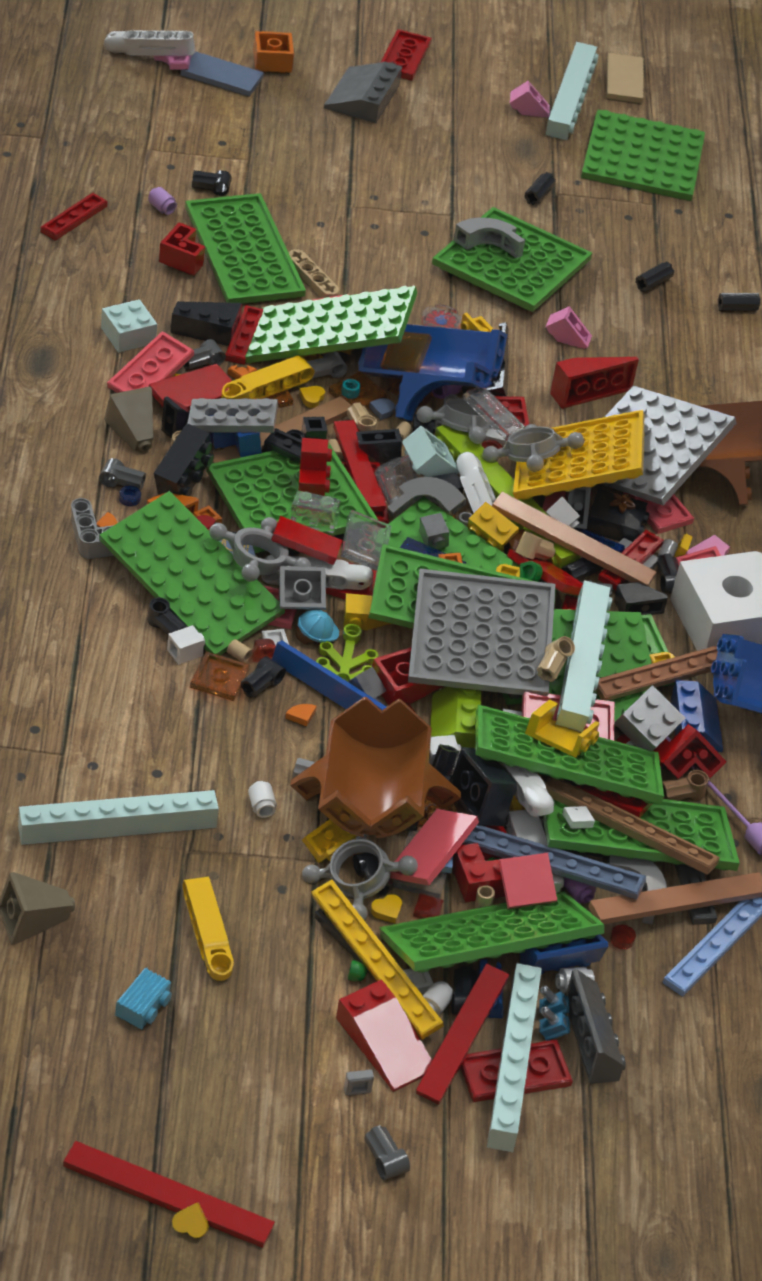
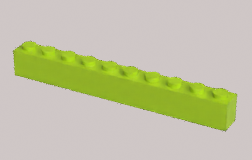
M445 424L436 427L435 436L446 444L455 463L458 456L462 453H473L481 462L495 498L497 499L501 492L514 497V479L497 461L491 463L483 459L482 453L484 448L480 443H473L469 439V432L459 431ZM532 498L527 500L518 499L547 514ZM509 519L519 527V530L524 529L526 532L554 543L556 552L553 558H549L548 561L560 569L581 558L580 555Z

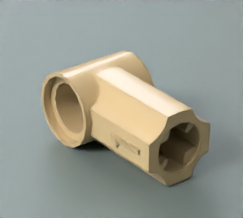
M360 402L353 403L347 409L349 419L355 420L359 432L376 430L377 419L369 415L365 406H362Z
M524 531L515 552L530 559L535 557L547 561L549 558H553L556 551L554 543Z
M560 637L546 646L545 655L537 668L538 676L542 680L550 682L556 680L567 658L575 652L574 642L569 637Z

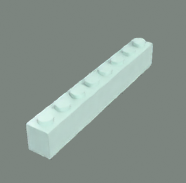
M576 42L548 119L547 136L567 140L569 133L573 134L585 94H587L588 86L594 74L595 65L598 62L599 54H596V46Z
M585 580L578 595L571 640L575 645V652L567 658L556 725L583 732L586 723L590 724L592 721L594 710H590V708L594 706L597 694L593 693V690L596 691L599 683V677H596V674L600 672L602 661L599 658L602 657L605 647L601 642H604L607 629L604 626L608 624L610 613H607V611L610 610L612 598L609 597L610 587Z
M215 790L19 807L18 828L21 845L217 828L219 808Z
M516 964L487 1143L488 1148L508 1152L514 1151L518 1135L542 970L539 967Z

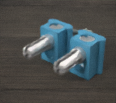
M547 986L541 987L540 992L545 998L539 1000V1010L545 1018L540 1020V1033L545 1037L546 1041L570 1033V1020L567 1016V1013H569V998L562 992L554 994Z

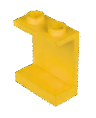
M549 699L531 714L525 734L576 758L582 752H586L591 744L594 745L597 742L600 734L597 730L600 723L595 721L582 733L556 725V721L552 719L558 703Z

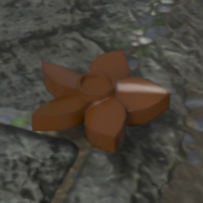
M617 493L613 494L615 500L609 506H619L618 509L622 514L626 509H635V504L630 500V494H624L622 497Z

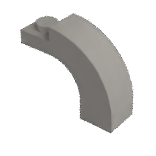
M471 218L457 223L453 239L467 250L480 244L495 245L504 249L516 259L522 256L525 239L516 234L517 228L515 226L492 218Z
M420 477L400 485L399 493L401 496L397 495L391 499L387 508L390 516L395 519L424 496L452 516L466 505V498L455 486L447 481L434 477Z
M615 855L608 856L607 864L646 876V882L641 892L667 888L662 872L652 861L638 858L629 859ZM654 916L643 917L642 923L652 924Z

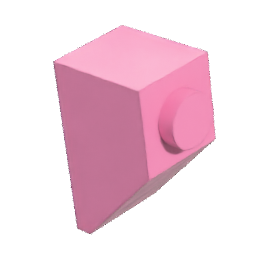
M529 81L510 92V105L514 110L517 109L521 115L545 118L550 116V105Z
M570 306L551 314L546 324L549 334L557 342L583 349L588 348L592 335Z

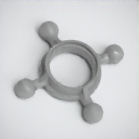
M454 394L446 396L444 405L437 411H433L428 406H422L417 411V418L420 422L428 423L431 420H439L448 427L469 432V439L476 444L485 440V432L489 430L490 426H496L500 430H508L512 424L509 416L502 414L494 418L489 409L484 405L472 400L458 398Z
M529 424L524 429L511 434L503 448L497 449L494 446H488L483 450L482 456L485 461L491 463L496 462L499 457L508 456L510 460L526 462L530 471L537 472L543 468V459L558 453L560 447L569 446L572 449H579L584 444V437L579 432H573L568 438H562L552 428Z
M267 517L261 522V529L244 528L236 534L227 531L226 526L222 523H215L210 527L209 534L213 540L221 541L225 539L229 541L233 550V558L242 567V577L246 581H255L259 575H272L280 569V566L311 567V563L307 558L299 557L296 559L288 556V548L271 540L278 523L272 517ZM243 545L260 547L268 551L275 559L265 560L253 556L243 548Z
M364 834V837L357 836V839L342 844L334 852L330 864L326 868L320 869L316 865H308L302 872L304 881L309 884H315L322 878L333 880L346 898L353 899L352 905L363 920L367 918L368 914L366 907L363 905V899L378 893L388 882L391 872L400 871L402 874L409 876L413 875L418 869L417 860L412 856H404L398 862L389 861L387 854L372 841L366 840L368 836ZM359 852H368L378 857V870L368 880L358 884H348L339 878L340 867L349 856Z

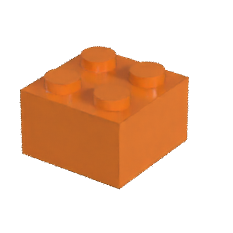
M255 31L253 46L255 70L261 72H292L294 59L292 33Z

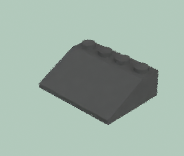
M379 62L348 67L326 101L324 108L377 123L400 86L402 66L394 63Z

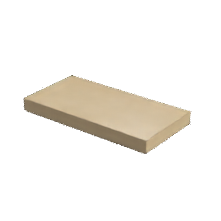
M608 53L606 99L640 104L643 102V57Z

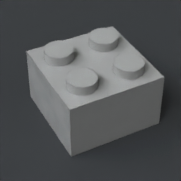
M652 685L614 724L637 747L653 751L685 717Z

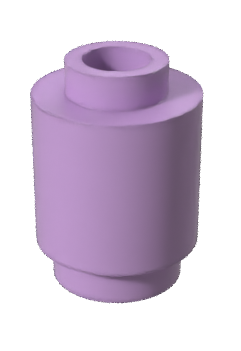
M157 187L150 191L148 201L158 211L166 215H170L175 211L177 203L175 198L162 187Z

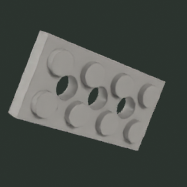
M192 399L188 424L206 432L274 433L278 399Z

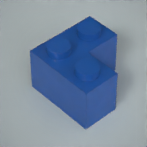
M210 432L215 449L236 445L240 457L262 453L260 433Z

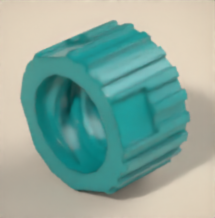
M346 379L343 381L341 393L348 399L357 398L360 394L361 385L357 380Z

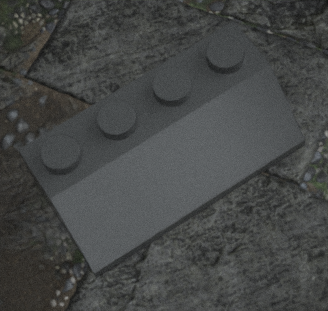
M572 970L566 996L569 998L568 1015L589 1083L619 1081L622 1070H625L626 1062L624 1055H620L618 1049V1036L612 1030L611 1014L607 1013L605 1008V995L600 993L597 982L579 970Z

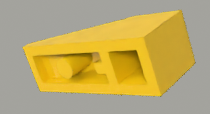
M346 593L343 628L347 624H356L362 630H369L391 623L368 618L372 596Z

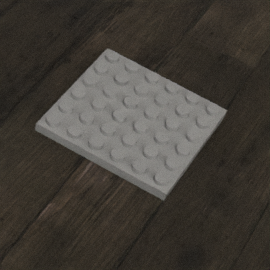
M633 386L605 417L638 410L644 411L643 475L635 479L626 478L614 483L605 482L600 484L664 505L737 424L736 418Z
M420 569L408 682L523 695L524 692H532L548 696L549 681L542 680L538 676L537 668L545 655L546 646L552 643L555 584Z

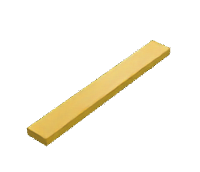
M330 880L311 891L314 900L377 981L382 979L395 995L420 1038L423 1040L444 1027L443 1021L335 882Z

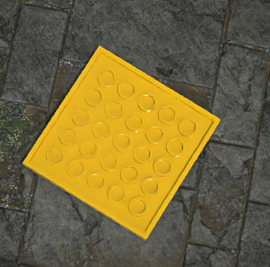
M638 410L552 427L562 438H568L573 432L581 433L584 437L583 446L579 449H572L569 446L560 447L558 453L543 459V468L537 472L530 471L526 462H516L513 494L516 499L527 500L533 496H548L559 491L569 492L579 487L585 486L589 488L600 483H614L621 479H635L643 475L644 411Z

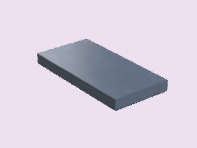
M195 51L191 57L189 68L182 69L181 75L250 96L263 79L264 72Z

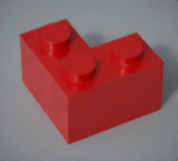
M178 222L160 242L159 262L187 274L195 275L204 265L205 246L196 243L197 229Z
M302 438L298 500L324 501L325 493H329L330 480L327 479H330L331 466H327V462L332 460V449H328V440Z
M689 724L658 753L660 763L678 779L693 764L711 778L727 763L698 730Z
M478 843L461 845L453 855L452 870L465 902L475 901L478 888L486 885L494 889V898L505 897L499 867L500 859L485 861Z

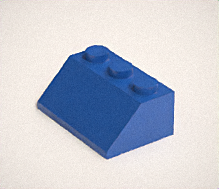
M676 680L671 696V704L685 719L674 729L675 736L689 724L698 730L717 752H723L716 698L698 681Z
M599 934L592 939L579 938L567 944L554 943L549 944L547 948H529L520 953V964L542 968L541 975L545 971L550 970L560 971L561 968L572 966H589L591 963L601 960L608 948V941Z

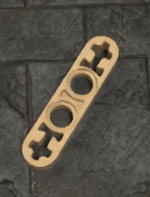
M298 249L289 251L299 276L320 298L338 296V286L305 252Z

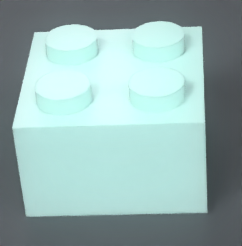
M140 299L102 308L101 329L118 353L147 346L157 336V323Z
M418 427L402 441L406 449L404 453L413 462L411 466L418 475L423 474L424 477L459 473L446 444L424 427Z

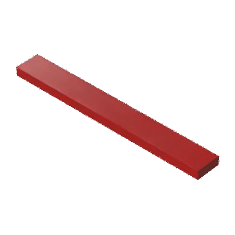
M76 1140L63 1161V1167L176 1213L195 1203H199L210 1227L261 1248H264L274 1228L275 1221Z

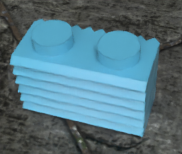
M144 968L116 1002L115 1015L142 1030L147 1023L151 1024L155 1020L161 1005L165 1007L172 996L170 980H166L165 977L162 978L161 975H157L152 970L149 971L147 968Z

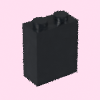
M598 489L588 515L585 532L619 542L623 538L633 542L644 532L645 526H642V524H647L650 514L646 512L648 503L630 498L635 504V509H626L622 514L618 509L619 506H609L615 500L613 497L614 493Z

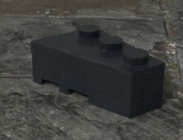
M177 301L172 312L170 333L203 341L212 339L217 344L229 346L241 317L242 303Z

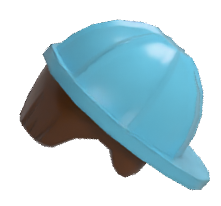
M309 610L298 618L296 637L303 644L334 642L339 637V629L327 612Z

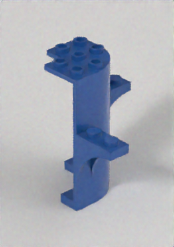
M407 324L401 343L364 347L358 362L359 371L368 376L402 379L399 385V401L395 407L396 417L403 421L412 422L420 402L430 392L439 387L459 385L486 388L492 384L490 380L496 378L500 371L508 334L496 329H492L491 332Z
M722 634L717 643L718 653L716 660L713 661L711 666V673H714V696L721 703L762 714V644L744 640L743 636Z

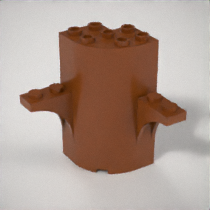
M762 401L701 405V407L735 417L737 424L698 467L713 469L726 477L737 493L739 506L748 505V500H752L751 487L746 486V479H750V468L745 466V463L762 461Z
M363 697L332 719L326 755L291 779L290 786L306 800L320 793L318 809L338 827L360 837H364V834L376 835V838H384L402 832L424 817L425 799L444 810L461 798V792L429 763L432 728L401 699L396 700L381 710L368 697Z

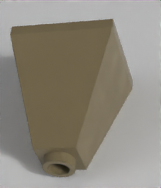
M151 386L110 394L104 420L134 451L140 450L144 452L152 447L154 437Z
M15 872L9 873L0 898V915L11 945L22 942L67 920L70 912L75 910V900L69 896L67 890Z

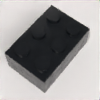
M188 423L185 425L154 471L158 495L170 491L173 494L191 496L194 485L201 481L204 470L214 460L210 433Z
M461 747L451 778V783L461 792V798L458 800L469 815L477 816L478 825L504 826L506 817L509 815L513 796L516 794L517 783L498 761H488L476 755V748Z

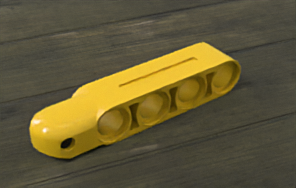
M295 356L226 383L222 389L221 398L263 399L310 381L314 376L315 370L301 356Z
M201 877L183 880L185 902L202 960L205 961L208 974L216 981L227 980L233 973L234 960L210 878Z

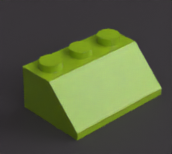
M446 687L432 694L431 737L455 735L456 742L461 747L476 748L475 712L478 704L481 705V690Z

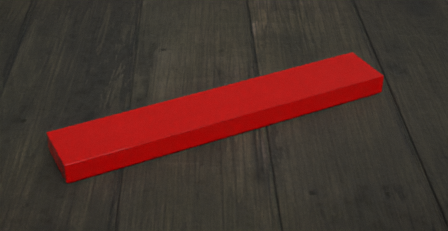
M355 420L334 421L333 428L351 478L373 512L385 511L386 505L367 453L361 450L358 445L356 432L359 431Z
M489 964L485 965L418 1085L416 1094L440 1105L509 979L508 973Z

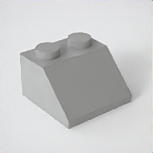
M280 566V609L326 610L325 567Z

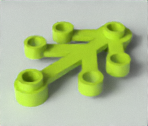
M347 624L343 630V639L346 642L343 657L333 648L331 642H322L319 645L320 655L329 656L340 668V672H337L330 665L329 659L325 657H319L316 662L323 664V667L342 679L349 681L371 668L372 666L370 665L373 664V659L378 657V652L368 649L364 654L352 659L354 646L361 639L362 629L356 624ZM362 664H370L363 666L362 669L358 672L349 674L350 670Z

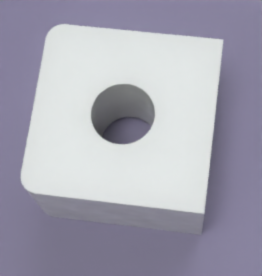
M753 551L680 561L670 600L697 651L717 646L722 634L743 636L744 640L762 644V553Z

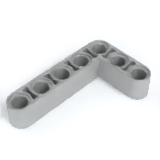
M85 498L73 500L71 503V519L80 555L87 559L114 556L99 540V535L112 526L97 527L90 501Z

